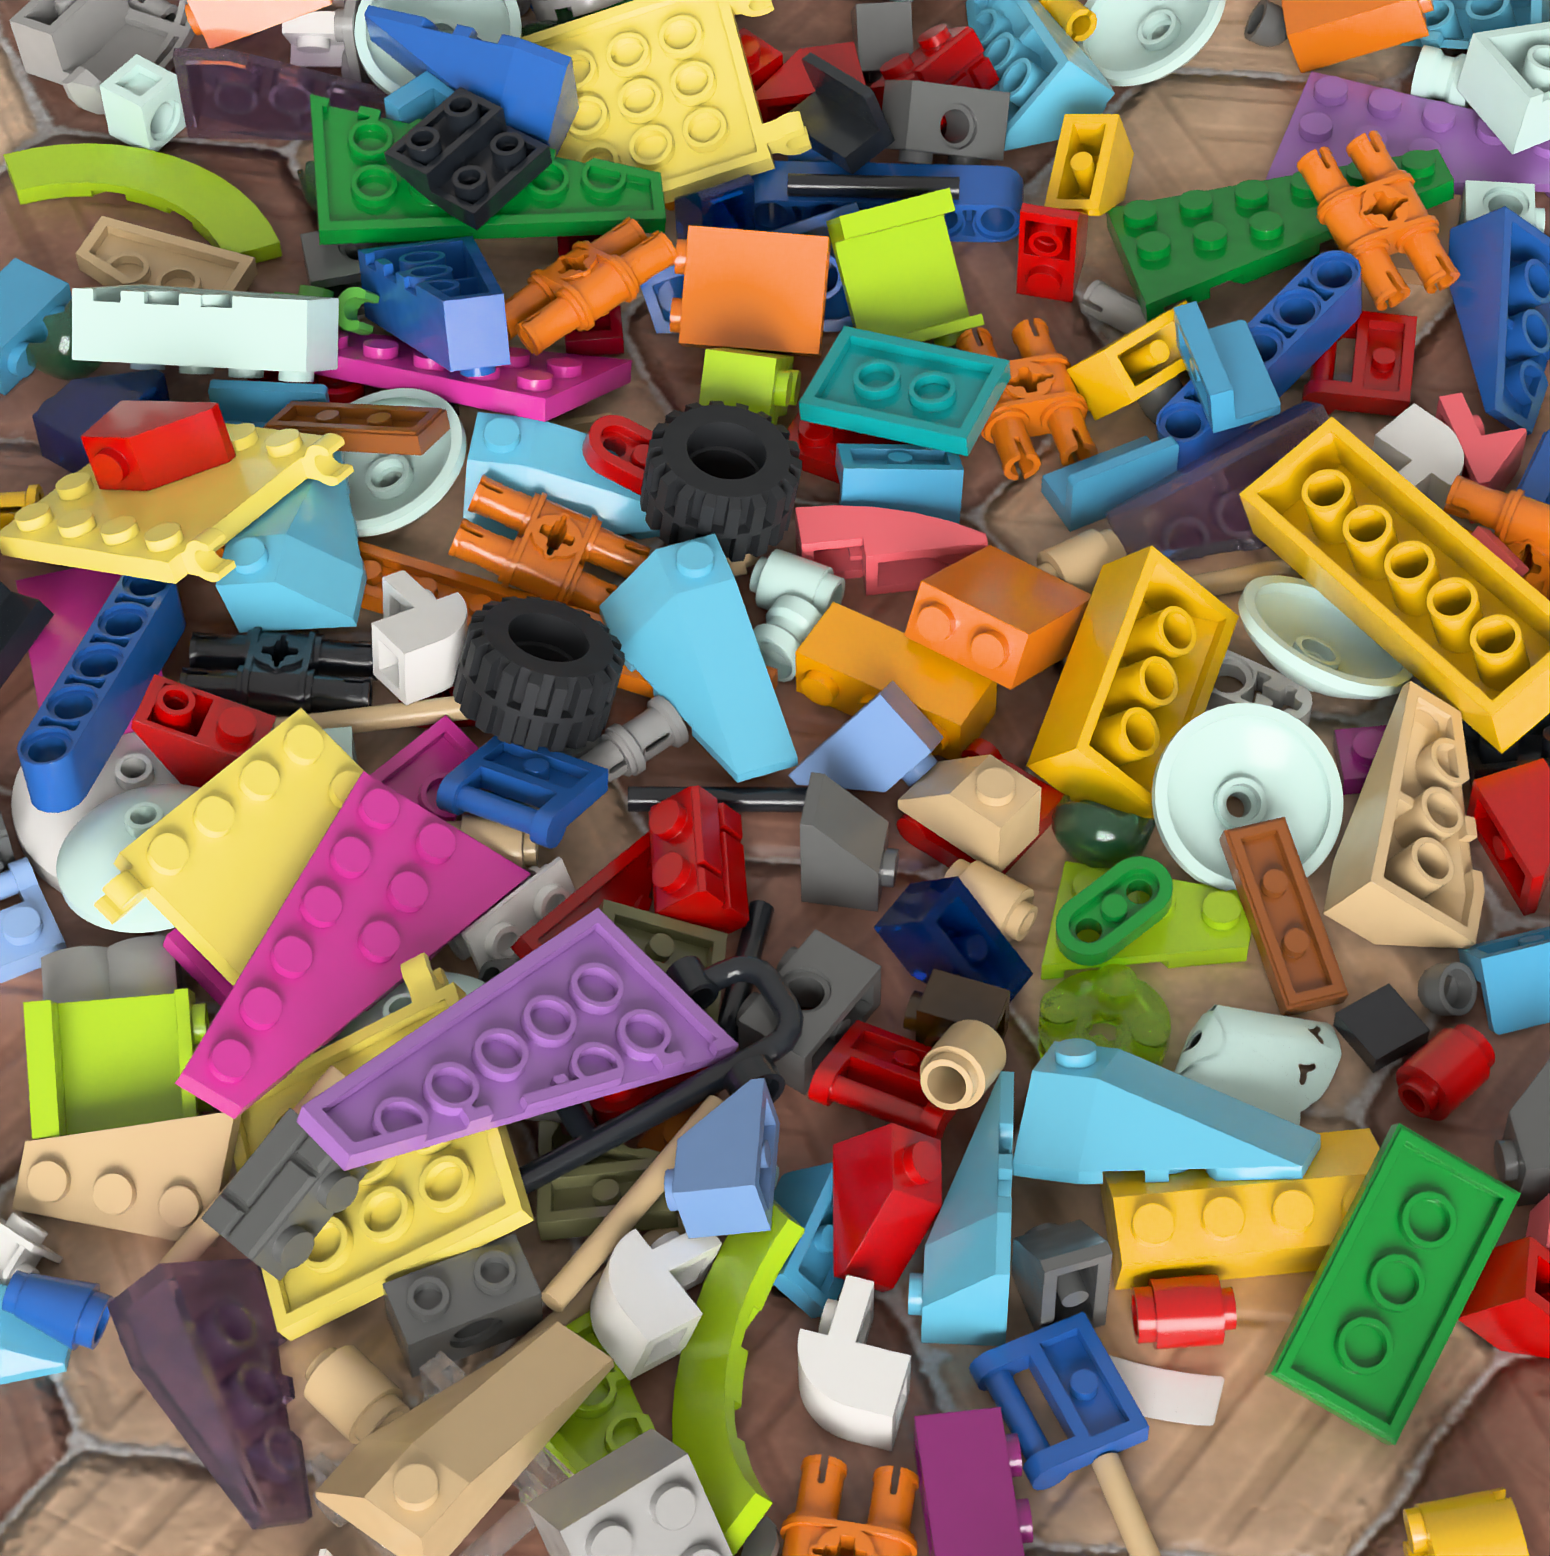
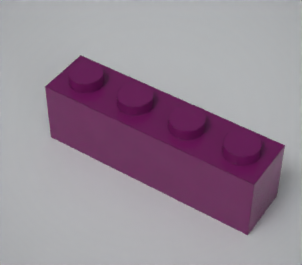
M1001 1407L914 1416L913 1451L916 1472L920 1480L919 1492L929 1556H1025L1023 1544L1033 1543L1031 1509L1028 1498H1015L1012 1478L1022 1477L1020 1442L1017 1433L1005 1434Z

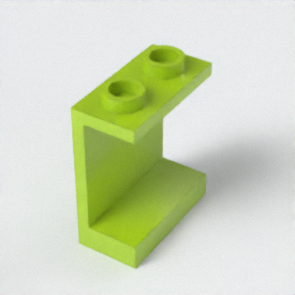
M950 188L842 215L826 221L854 328L920 342L933 339L935 345L948 347L955 345L957 338L967 329L985 325L982 313L969 316L944 218V214L955 211Z
M188 988L174 989L172 994L57 1003L52 1000L23 1002L32 1139L39 1140L204 1115L203 1112L214 1111L215 1107L175 1084L209 1027L207 1004H196L195 992Z

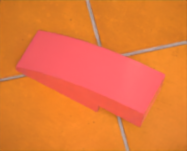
M829 505L795 507L797 555L832 567L834 575L844 579L863 578L866 596L918 590L921 580L988 546L986 533L952 521L915 512L868 506Z

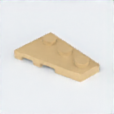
M105 216L100 217L75 253L79 270L104 286L145 284L247 291L258 274L255 257Z
M221 1112L25 1141L12 1210L178 1241L229 1183L241 1115L233 1119ZM218 1238L210 1247H216Z

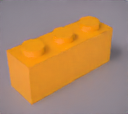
M832 602L795 652L796 691L804 694L818 705L830 706L853 716L890 682L894 681L943 735L944 738L931 754L940 755L949 760L962 758V752L974 739L981 735L996 713L997 683L905 637L904 632Z

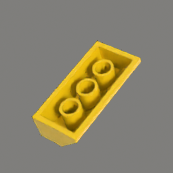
M1152 545L1102 565L1026 766L1059 792L1065 794L1071 801L1154 820L1152 785L1160 756L1173 736L1183 726L1205 712L1239 616Z
M1370 1128L1317 1133L1321 1135V1148L1302 1179L1216 1181L1209 1177L1206 1169H1188L1181 1173L1169 1174V1182L1145 1183V1170L1103 1171V1184H1100L1108 1243L1113 1253L1111 1266L1115 1290L1148 1286V1280L1152 1278L1217 1274L1219 1280L1317 1271L1380 1149Z

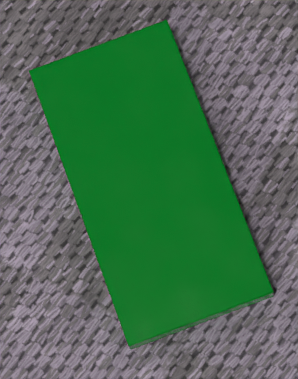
M1400 1123L1391 1125L1264 1375L1384 1444L1396 1445L1521 1193Z

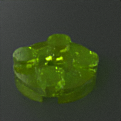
M1109 964L1101 970L1077 973L1058 983L1042 997L1040 1001L1037 1047L1041 1058L1054 1041L1061 1042L1066 1039L1082 1038L1094 1042L1096 1046L1121 1049L1162 1067L1164 1056L1169 1049L1171 1017L1161 996L1146 982L1137 979L1135 972L1130 967L1123 964ZM1097 1023H1108L1116 1027V1039L1108 1041L1102 1034L1091 1037L1088 1033L1093 1029V1025Z

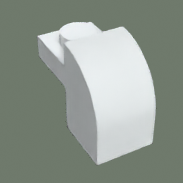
M333 0L332 5L282 23V34L291 44V67L341 68L342 54L345 47L344 42H337L335 39L334 16L337 8H344V0Z
M1415 403L1375 434L1373 452L1443 510L1454 479L1457 475L1462 476L1464 451L1457 435L1446 424Z
M404 570L382 577L383 619L371 623L373 675L405 705H409L441 693L453 686L468 631L467 605L458 592L436 599L429 589H424Z
M635 1228L627 1233L614 1248L592 1295L590 1317L599 1342L610 1357L614 1359V1362L628 1380L675 1357L686 1347L703 1313L685 1291L703 1282L722 1245L717 1236L689 1239L687 1233L679 1235L677 1231H671L661 1236L649 1246Z
M847 1275L839 1301L828 1298L825 1303L819 1332L800 1328L798 1336V1381L800 1395L808 1413L826 1431L848 1441L892 1451L910 1392L911 1355L866 1345L874 1318V1281Z

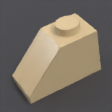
M991 754L938 761L898 799V809L973 859L979 860L1002 872L1039 835L1042 788Z

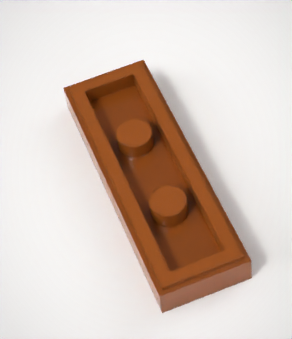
M291 401L262 428L277 430L292 428L297 429L300 433L316 435L334 433L343 437L345 442L337 451L422 456L450 429L447 411L442 408Z
M1285 817L1224 830L1219 841L1280 1014L1291 1016L1344 1003L1349 994Z

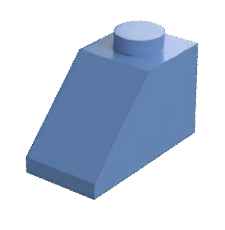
M892 681L803 759L788 776L797 785L806 786L809 784L811 772L825 774L844 789L886 792L901 778L910 787L938 762L931 752L944 737L899 686Z
M765 1078L750 1079L677 1139L675 1167L665 1171L664 1191L669 1210L679 1211L689 1239L771 1231L780 1122Z

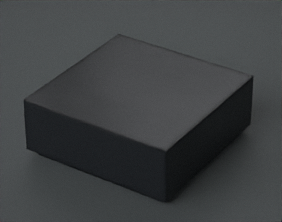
M1389 983L1336 1012L1333 1024L1373 1073L1426 1044L1430 1029Z

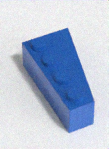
M473 236L358 250L362 289L379 296L378 303H364L366 318L450 372L460 371L462 376H486L494 373L496 366L511 364L504 293Z

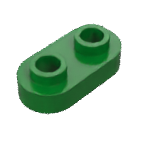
M1135 856L1117 863L1067 901L1059 910L1056 918L1055 937L1060 952L1071 962L1083 966H1095L1111 959L1166 916L1171 907L1173 882L1170 873L1160 862L1149 857ZM1142 891L1147 893L1150 899L1145 903L1137 904L1130 901L1127 896L1132 892ZM1091 929L1096 931L1100 938L1094 942H1084L1077 937V934L1082 930Z

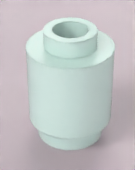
M775 549L769 558L763 556L759 558L753 569L749 588L750 591L756 593V605L760 608L769 610L780 596L793 595L809 602L823 616L832 602L841 605L845 591V579L834 575L832 567L780 549Z

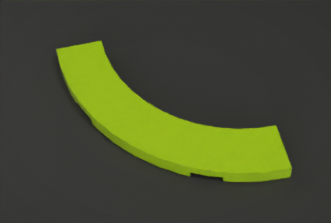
M96 143L60 144L3 154L6 169L20 205L64 197H93L103 192L125 194L127 201L147 205L169 214L174 211L192 222L193 229L202 235L212 246L255 257L256 263L282 256L280 241L271 224L251 200L220 176L197 164L173 155L138 147Z
M775 1200L773 1201L771 1231L730 1234L719 1250L696 1303L703 1314L686 1347L681 1351L674 1389L672 1443L688 1453L733 1556L773 1503L762 1489L752 1469L745 1442L737 1438L735 1410L741 1408L743 1379L748 1350L741 1347L745 1331L758 1312L762 1311L775 1279L805 1231V1228Z

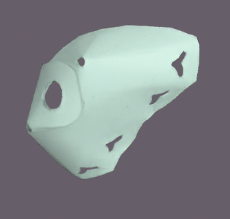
M1215 1004L1200 1017L1190 1031L1174 1072L1296 1125H1300L1301 1112L1322 1097L1335 1074L1342 1053L1335 1030L1329 1023ZM1318 1026L1320 1028L1318 1035L1323 1040V1044L1308 1029H1314ZM1315 1064L1316 1068L1313 1071L1307 1072L1306 1081L1301 1085L1299 1082L1300 1070L1298 1065Z

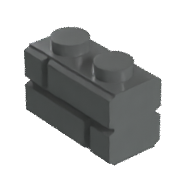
M291 1108L288 1109L201 1217L204 1222L246 1257L279 1281L282 1280L290 1269L300 1266L307 1260L314 1247V1238L334 1213L345 1210L354 1201L359 1190V1182L369 1171L364 1166L344 1171L296 1122L299 1114Z

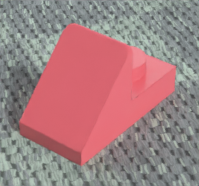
M1462 392L1439 396L1436 418L1446 424L1457 435L1464 451L1462 476L1480 485L1504 492L1521 465L1527 436L1526 429L1520 428L1485 435L1484 425L1480 416L1471 414Z

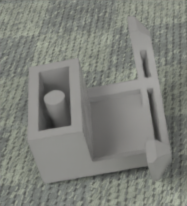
M31 0L9 20L25 71L63 85L68 97L79 108L95 114H105L99 85L133 56L138 54L171 71L181 59L195 35L185 13L187 0L179 1L174 22L129 7L128 0Z
M652 1428L526 1504L550 1556H733L688 1453ZM768 1516L760 1520L743 1543V1550L740 1556L777 1555L780 1547L779 1531Z

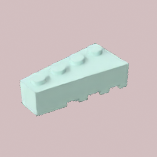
M1550 21L1473 33L1456 88L1512 155L1550 140Z
M145 284L72 288V360L130 363V369L165 370V365L179 366V373L214 374V368H228V377L264 378V370L279 371V381L314 382V372L338 369L339 298Z

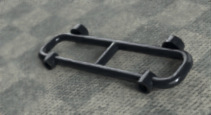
M686 956L675 961L668 968L666 974L703 1010L716 1000L720 990L732 984L748 982L755 985L776 1016L777 1025L773 1032L598 1126L595 1125L583 1103L555 1110L572 1140L519 1167L526 1194L541 1188L706 1100L709 1095H715L726 1089L731 1096L750 1079L765 1078L774 1103L781 1096L785 1088V1080L774 1063L794 1049L802 1036L804 1022L800 1004L781 974L769 962L754 956H733L718 961L706 968L696 956Z

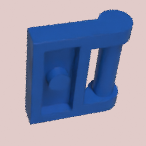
M494 736L447 774L440 783L436 796L437 807L440 810L454 815H461L464 812L474 814L530 835L532 843L553 849L561 842L566 827L608 791V769L561 752H550L546 747H538L537 751L524 749L521 745L508 744ZM480 788L489 790V791H491L492 793H489V792L480 790ZM506 798H512V799H514V800H517V801H520V802L529 804V805H531V806H534V807H537V808H540V809L537 810V809H534V808L525 806V805H523V804H520V803H517V802L508 800V799H506Z
M1084 1311L988 1350L975 1358L969 1366L970 1374L979 1390L989 1392L996 1407H1001L1002 1418L1010 1432L1018 1434L1020 1449L1026 1460L1023 1465V1471L1035 1490H1045L1055 1486L1064 1480L1069 1473L1092 1464L1101 1455L1118 1453L1148 1440L1149 1425ZM1029 1368L1067 1436V1440L1050 1446L1013 1379L1016 1373Z

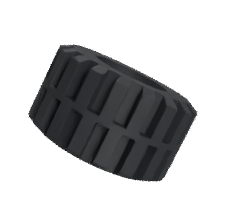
M710 401L708 406H702L696 402L685 405L684 412L673 410L665 416L664 423L656 425L652 433V439L649 441L640 497L641 511L646 512V523L651 530H660L659 539L668 546L715 533L725 557L729 558L731 562L744 561L746 554L758 557L767 553L768 545L777 546L783 539L784 531H788L802 471V460L799 459L800 449L797 442L789 440L790 432L783 425L772 424V417L762 411L754 413L748 410L749 406L736 403V406L724 405L723 401Z
M531 596L526 598L505 597L502 598L501 602L490 601L483 605L482 610H476L471 618L453 683L454 700L461 704L460 711L467 719L476 721L475 726L485 733L497 736V739L508 744L514 743L523 746L524 749L535 751L538 750V747H546L550 752H563L565 747L576 750L585 747L587 741L594 742L601 736L602 730H605L624 666L625 654L620 651L622 646L616 636L609 634L610 629L606 625L592 619L590 614L580 609L569 607L565 603Z

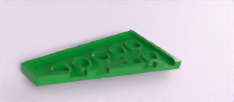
M310 94L319 245L435 241L473 236L474 239L604 235L622 223L627 217L636 220L645 233H653L656 230H659L660 233H665L666 212L661 173L593 158L586 163L556 157V149L550 148L552 164L483 226L475 230L428 200L386 162L384 153L423 119L418 118L410 124L382 118L381 110L360 105L358 112L330 106V98Z
M1438 149L1428 151L1413 150L1401 156L1391 157L1399 170H1405L1413 176L1415 180L1413 187L1426 209L1454 199V178ZM1353 162L1345 166H1339L1350 186L1360 187L1366 185ZM1299 171L1289 176L1262 181L1246 180L1234 186L1212 190H1190L1182 195L1150 201L1135 200L1123 206L1113 207L1106 212L1108 231L1146 322L1164 313V307L1185 298L1189 303L1194 301L1199 303L1209 299L1210 288L1227 281L1246 284L1320 253V243L1333 239L1327 226L1322 225L1318 221L1316 210L1319 204Z

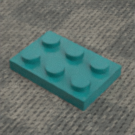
M843 326L799 401L800 418L807 422L969 456L1011 379L1010 360Z

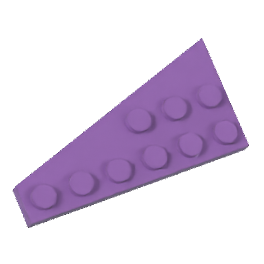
M1311 71L1265 179L1293 175L1298 172L1297 162L1308 152L1316 149L1321 158L1319 149L1323 146L1330 148L1338 167L1348 165L1353 161L1345 151L1347 145L1363 133H1366L1370 142L1371 139L1368 134L1370 131L1375 130L1382 137V141L1391 157L1401 156L1413 150L1428 151L1438 149L1454 178V194L1461 195V199L1465 180L1535 184V192H1545L1546 196L1550 198V140L1512 155L1474 109Z
M596 908L301 1107L296 1122L346 1171L705 1068L734 1054L739 1044L599 908Z

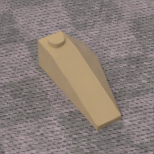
M1412 681L1402 686L1333 861L1323 914L1376 945L1468 949L1476 944L1485 889L1483 874L1481 871L1473 870L1469 842L1477 838L1475 818L1466 816L1462 784L1468 781L1470 777L1461 711Z
M557 1321L363 1438L315 1491L316 1498L396 1556H450L614 1367V1359Z

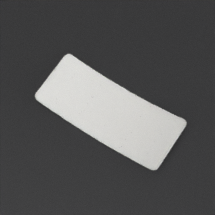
M1109 1355L1144 1417L1201 1426H1211L1214 1424L1224 1385L1223 1377L1161 1369Z

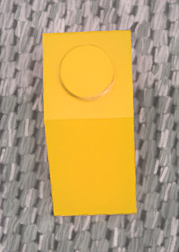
M1119 114L1064 115L1044 206L1088 214V216H1101L1124 201L1134 152Z
M1185 300L1174 307L1187 304V301ZM1173 308L1066 369L1078 392L1085 398L1088 409L1095 421L1133 403L1186 370L1177 347Z

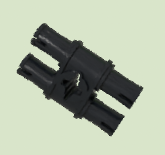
M255 627L254 630H248L247 635L192 632L189 648L190 667H182L179 683L270 715L291 716L300 708L307 714L372 706L373 681H378V679L373 675L371 641L356 642L325 639V634H320L318 630H311L310 634L264 632L262 627Z

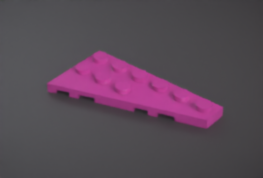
M338 330V369L316 371L314 374L388 390L396 388L425 390L440 396L447 402L546 422L631 383L632 360L543 351L538 356H535L528 349L509 347L511 364L496 366V371L486 376L466 377L462 376L460 371L450 372L396 336L378 334L358 335L353 332Z

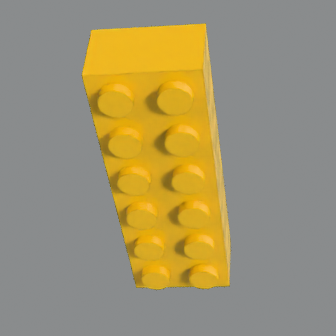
M1330 417L1239 494L1254 535L1439 699L1461 711L1462 719L1501 754L1550 713V601L1336 419Z

